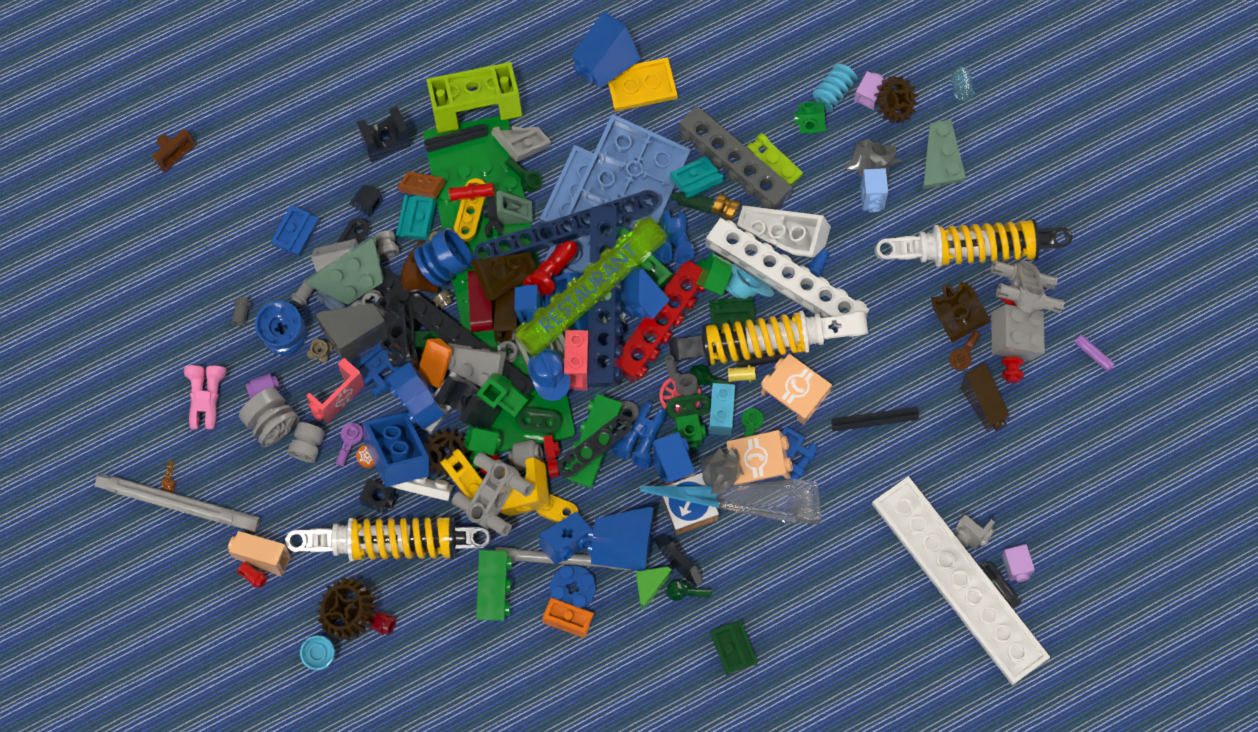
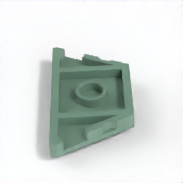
M373 235L324 266L306 278L305 283L347 305L383 283L384 277L380 268L375 237Z

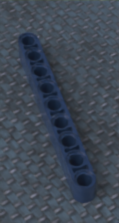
M645 190L592 208L617 207L624 214L625 223L653 214L658 205L659 197L654 191ZM643 200H650L653 205L646 206ZM629 206L632 212H625L622 207ZM591 208L482 242L475 247L473 260L482 259L478 256L479 252H486L489 256L488 258L528 252L533 253L564 243L565 241L589 235L590 226L584 225L581 220H590ZM561 226H569L571 231L564 232ZM547 232L551 238L544 239L540 233ZM527 239L530 244L527 246L522 245L519 240ZM505 245L510 251L502 252L498 247Z

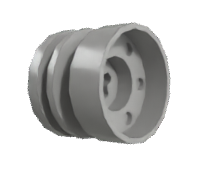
M268 388L256 394L242 407L238 416L249 430H253L254 437L258 439V442L263 447L272 446L286 437L296 427L300 419L295 412H292L293 409L290 405H284L285 399L276 388Z

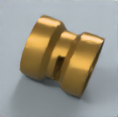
M720 193L715 200L711 213L722 215L726 220L733 221L740 207V202L736 200L731 201L726 195Z

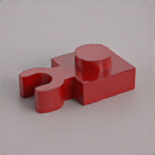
M552 435L544 436L550 478L559 477L556 456L560 455L558 442H553Z

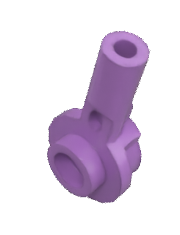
M348 423L341 430V438L344 443L335 462L339 466H344L351 447L356 446L363 438V430L356 423Z

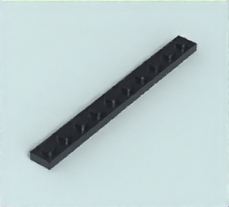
M380 264L384 280L383 283L374 289L380 291L383 296H388L393 302L400 304L408 303L413 313V319L428 331L438 333L439 338L446 344L471 346L472 349L478 350L483 348L489 349L420 294L405 291L401 280ZM504 361L502 375L511 380L512 385L528 397L535 389L533 382Z

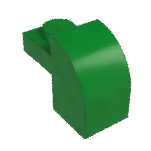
M710 252L707 260L700 258L698 260L697 266L703 270L696 285L712 293L723 295L731 276L732 264Z
M492 373L476 394L493 408L498 404L514 417L529 399V397L512 385L511 380L498 373Z

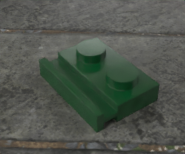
M753 297L747 299L709 300L711 325H716L719 333H721L723 323L729 324L731 332H733L735 321L741 323L743 330H745V321L748 319L752 320L753 324L756 325Z
M741 620L710 631L726 676L757 665L758 662Z

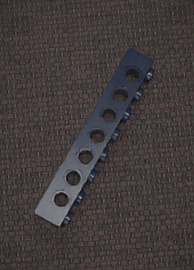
M617 207L591 208L589 278L597 286L594 293H589L587 384L592 387H619V380L622 379V368L619 367V358H622L623 350L622 345H619L620 336L623 335V325L620 323V314H623V302L620 301V292L624 290L623 279H621V270L624 269V262L614 260L621 268L619 269L611 258L624 260L618 251L621 252V249L624 247V236L621 235V227L625 225V217ZM612 227L611 234L604 236L605 229ZM612 249L611 255L604 258L605 250ZM604 264L618 270V272L614 270L611 273L610 279H606V282L598 281L602 286L591 277L595 272H599L602 275L600 280H603V274L606 272ZM606 266L607 271H608V270H611V271L613 270V269H611V268H609V267ZM596 273L593 277L598 280L600 274ZM589 280V292H593L595 285ZM611 292V298L603 302V295ZM610 314V321L603 324L602 318L604 315ZM605 336H610V342L602 346V339ZM605 358H610L609 365L602 368V361Z

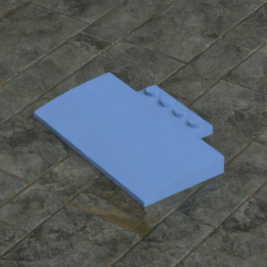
M612 114L594 153L574 145L539 222L545 223L645 190H652L659 197L658 205L653 214L627 222L624 227H621V230L623 228L629 230L647 248L675 186L670 180V172L684 166L691 149ZM643 200L646 206L653 205L650 200ZM629 206L622 207L625 212H632ZM581 220L584 225L590 226V220ZM561 226L564 232L571 231L569 226ZM612 227L605 229L604 236L611 234ZM590 234L571 240L577 244V253L571 262L557 274L560 276L568 272L585 273L588 288ZM558 245L550 247L544 261L548 259ZM612 249L605 250L603 257H609ZM624 262V267L633 268L628 262ZM606 272L603 274V280L608 279Z

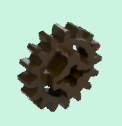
M891 76L888 79H883L881 81L882 85H877L879 93L874 94L878 98V101L874 102V104L880 107L877 112H883L882 118L889 119L890 123H900L910 119V114L916 112L913 106L918 105L914 101V98L918 96V94H913L915 86H909L910 80H903V76Z
M443 429L440 435L437 431H434V438L428 436L429 444H423V447L429 457V472L433 473L436 470L437 477L440 478L442 473H445L446 478H449V474L440 462L443 459L447 460L453 455V452L456 450L454 444L456 443L460 447L461 453L468 462L469 458L466 455H470L471 451L463 446L462 434L455 436V430L453 429L450 434H447L446 429ZM449 449L450 454H446V456L443 458L442 453H446V451ZM431 454L438 458L437 464L432 460ZM460 462L453 466L456 472L463 467Z

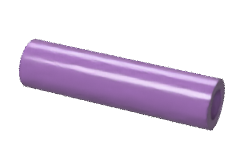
M1082 334L1075 340L1074 343L1107 372L1113 368L1115 363Z

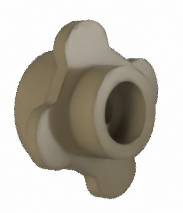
M316 338L312 340L307 356L310 359L315 358L321 363H325L328 361L327 356L329 351L333 349V346L329 342L326 343Z

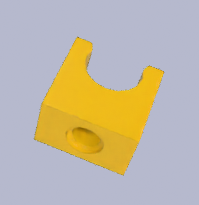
M534 457L526 459L525 465L527 469L524 479L534 484V489L527 497L513 489L501 509V513L513 516L550 507L545 463Z

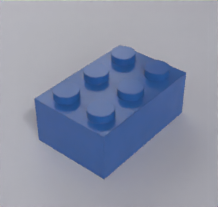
M406 412L363 422L364 443L385 487L429 476V457Z

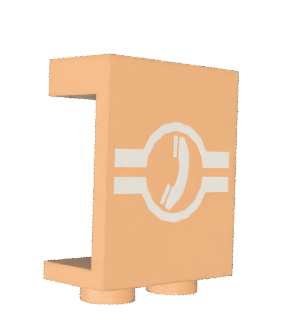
M788 354L785 359L780 358L774 367L776 369L771 376L768 374L763 379L761 394L765 397L769 393L798 415L797 421L805 425L831 392L832 384Z
M779 430L727 441L728 450L731 449L733 451L735 448L737 449L739 454L738 465L744 475L740 474L738 480L733 484L738 490L747 488V483L772 477L783 475L786 479H791L790 471H793L791 459L787 458L786 452L789 449V442L787 436H784Z

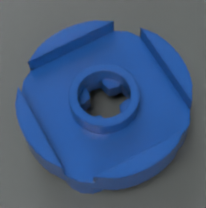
M575 565L563 566L551 579V596L554 599L578 608H586L595 597L594 577L583 567ZM573 583L577 584L576 587L579 591H574L573 594H570L567 586Z

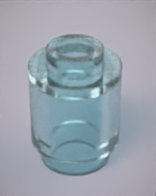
M965 67L954 69L950 77L954 98L960 101H967L975 94L972 74Z

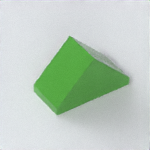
M669 567L636 571L637 589L642 610L645 611L671 576V569Z

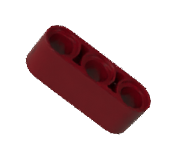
M469 270L467 275L471 333L493 331L492 301H487L475 271Z

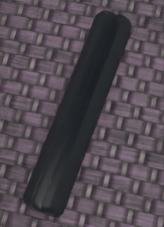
M484 124L472 126L424 140V146L427 152L435 151L487 136V129Z

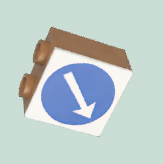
M694 473L684 477V480L668 482L663 486L690 487L707 485L703 481L702 473L698 475ZM660 496L675 536L718 521L719 514L716 507Z

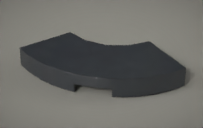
M658 535L654 539L665 558L684 578L697 587L703 582L696 565L681 553L674 541L662 535Z

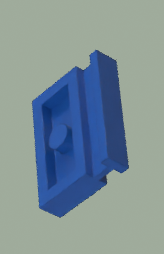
M291 205L270 242L272 245L300 257L320 219Z

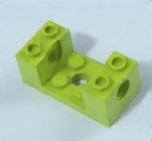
M511 62L426 79L437 133L459 129L456 112L498 104L501 120L522 116L519 92ZM471 87H477V88H478V89L475 90V91H469V90H468V89L471 88Z

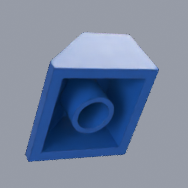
M624 267L621 270L624 290L620 292V301L623 302V312L631 318L653 319L669 301L668 297L643 268Z

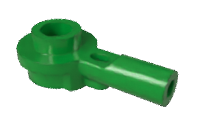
M750 408L742 414L741 422L745 429L744 438L753 436L754 432L763 424L764 417L758 409Z

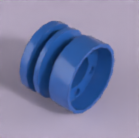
M449 228L442 229L433 236L432 241L424 242L423 245L418 246L414 251V257L419 269L432 284L438 287L444 286L448 281L454 279L455 274H461L472 266L470 261L472 260V255L467 245L456 232Z
M284 301L270 302L257 313L255 330L265 347L272 353L289 355L298 351L305 343L307 336L306 324L297 309L290 303ZM285 328V333L281 335V329Z

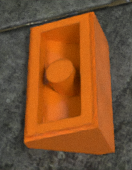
M441 338L427 340L418 372L428 384L437 388L442 386L453 350Z
M550 598L542 621L544 624L586 638L594 613Z

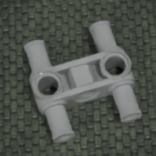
M997 260L993 261L990 273L1007 277L1011 283V286L1000 283L998 286L1001 288L997 287L996 297L1014 301L1017 307L1026 313H1034L1036 310L1042 309L1059 314L1062 312L1060 309L1064 307V300L1046 296L1043 287L1050 290L1055 289L1058 280L1056 276L1040 273L1034 264L1024 260L1012 265Z
M480 452L475 457L474 464L487 471L484 480L472 500L463 495V493L457 492L452 499V504L465 511L470 521L479 524L483 528H491L505 537L511 531L512 526L498 517L501 509L513 489L527 497L532 493L534 484L520 477L519 472L514 467L501 460H493Z

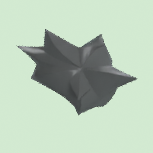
M868 138L863 141L859 140L855 144L852 151L853 158L843 168L857 170L859 177L863 176L865 169L886 168V175L889 176L890 167L903 162V160L894 158L896 145H882L878 141L873 143Z
M719 448L715 453L701 459L703 481L706 485L712 486L710 494L724 491L738 480L740 474L744 475L738 465L739 454L736 448L733 451L729 449L725 454Z

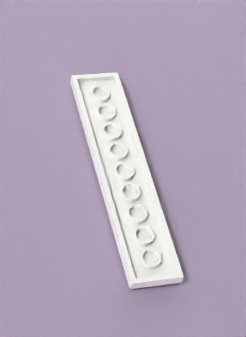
M909 476L872 502L877 512L1012 686L1050 658Z

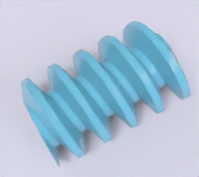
M836 64L833 70L828 73V76L823 79V82L818 85V89L813 91L815 101L824 102V109L832 112V105L837 106L839 104L837 99L842 100L844 98L842 93L846 94L849 92L847 86L853 87L854 83L852 80L857 81V75L848 66Z

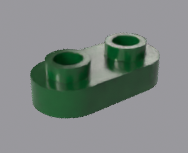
M704 394L675 397L669 400L666 405V413L673 420L676 417L694 414L702 417L711 409V401ZM696 402L702 404L701 410L695 408ZM674 405H678L680 407L679 413L674 412Z
M523 408L516 415L517 426L526 432L550 435L556 433L561 426L559 415L550 410ZM524 418H531V423L525 424L523 422ZM551 420L554 422V425L548 427L545 423Z

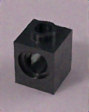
M367 479L359 500L361 505L387 514L388 509L393 508L396 496H394L395 492L392 487H385L382 483ZM378 493L385 494L384 499L381 501H375L373 498Z

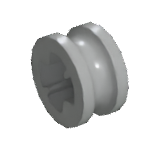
M504 341L499 345L498 352L511 348V352L514 351V353H510L508 357L505 356V361L512 363L518 356L517 347L511 341Z

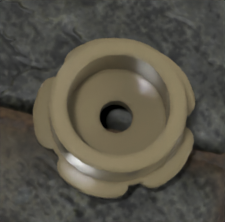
M447 289L433 299L436 304L435 307L440 306L443 309L453 302L451 299L453 294H450Z

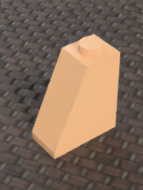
M240 531L237 532L236 537L233 536L228 545L229 553L233 558L243 562L246 561L250 565L281 577L291 558L284 544Z

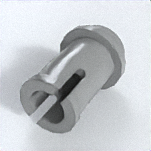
M304 280L297 292L292 293L291 302L300 308L306 305V300L314 288L308 286Z

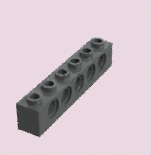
M697 105L679 122L680 136L685 141H691L700 154H706L715 167L722 168L727 172V176L733 182L741 184L748 195L755 196L763 208L778 210L792 196L793 187ZM705 131L707 134L701 136L698 135L697 132ZM719 144L723 146V148L715 149L713 148V146ZM736 158L739 161L737 163H732L729 161V159ZM753 172L755 175L752 177H748L745 175V173ZM767 185L771 189L766 191L761 189V186Z

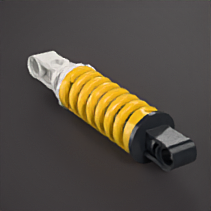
M1035 219L1019 221L1016 226L1013 222H1007L1005 226L1000 222H996L993 227L989 223H984L981 228L977 224H972L969 229L966 225H960L958 230L953 225H949L946 230L941 226L934 225L932 233L919 232L918 237L905 236L883 239L876 244L874 252L877 258L881 260L920 258L921 263L927 260H934L937 267L949 265L950 259L955 258L958 265L962 264V258L967 257L969 264L974 263V257H979V261L984 263L986 256H990L993 262L998 260L997 252H1002L1003 261H1008L1009 251H1013L1014 259L1019 261L1021 259V250L1022 256H1026L1028 260L1037 261L1039 250L1064 248L1072 242L1073 235L1065 227L1038 229ZM1058 232L1065 235L1066 240L1064 244L1057 242L1056 234ZM881 244H888L890 246L891 253L889 255H883L880 252Z
M802 310L794 313L792 320H789L786 314L781 315L780 322H777L776 317L770 316L768 324L765 323L763 318H758L756 325L753 324L752 320L748 319L745 321V330H743L739 321H735L733 332H731L728 323H723L721 334H719L714 324L702 325V336L674 338L668 341L670 355L674 357V362L705 357L708 367H711L716 363V360H720L723 364L728 361V353H730L734 362L739 361L740 351H742L745 360H750L753 352L757 358H762L764 350L767 351L768 356L772 357L775 355V349L777 348L781 355L787 353V347H790L793 353H808L810 345L816 343L824 345V339L860 336L869 333L865 311L821 318L820 314H815L814 317L808 318ZM833 321H835L837 325H841V328L838 329L837 333H834L832 329L828 328L832 325Z
M454 516L447 518L438 517L436 528H432L430 518L424 519V528H419L418 518L412 519V528L411 525H407L405 518L400 519V525H395L393 518L388 519V525H382V519L380 518L376 519L375 525H370V520L364 519L363 526L358 523L357 519L349 518L348 525L345 526L333 524L332 529L295 530L286 537V545L292 551H333L334 556L345 553L348 554L350 561L363 560L366 554H368L370 559L375 560L379 553L384 560H387L391 553L395 559H400L403 552L408 559H412L415 552L418 558L424 559L429 552L430 557L433 559L442 554L444 558L453 560L455 559L457 548H483L491 541V533L487 528L456 527ZM477 531H483L486 534L487 539L485 543L479 544L475 541L474 535ZM295 534H299L303 538V544L300 547H296L292 543V537Z

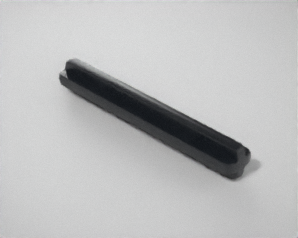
M917 407L833 418L831 419V428L835 432L914 421L919 419V410Z

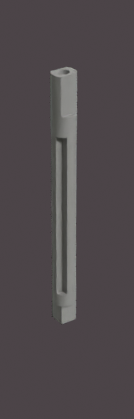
M99 474L96 478L95 487L106 489L109 492L255 533L259 527L260 517L114 476L110 477Z

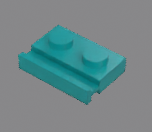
M707 157L670 172V180L681 192L686 194V198L722 183L724 178L722 174L718 173V169Z
M405 195L396 236L401 239L405 237L408 239L428 240L437 200L422 196L409 197Z

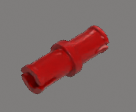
M493 182L478 185L469 183L468 186L449 188L451 202L464 199L473 201L479 197L495 196Z

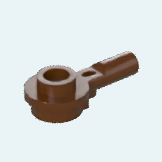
M972 332L964 347L951 353L949 363L955 370L963 371L970 366L972 361L970 352L981 336L978 332Z

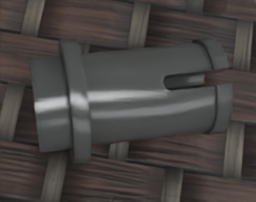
M237 297V300L234 301L236 306L231 323L237 326H245L248 308H251L250 299Z

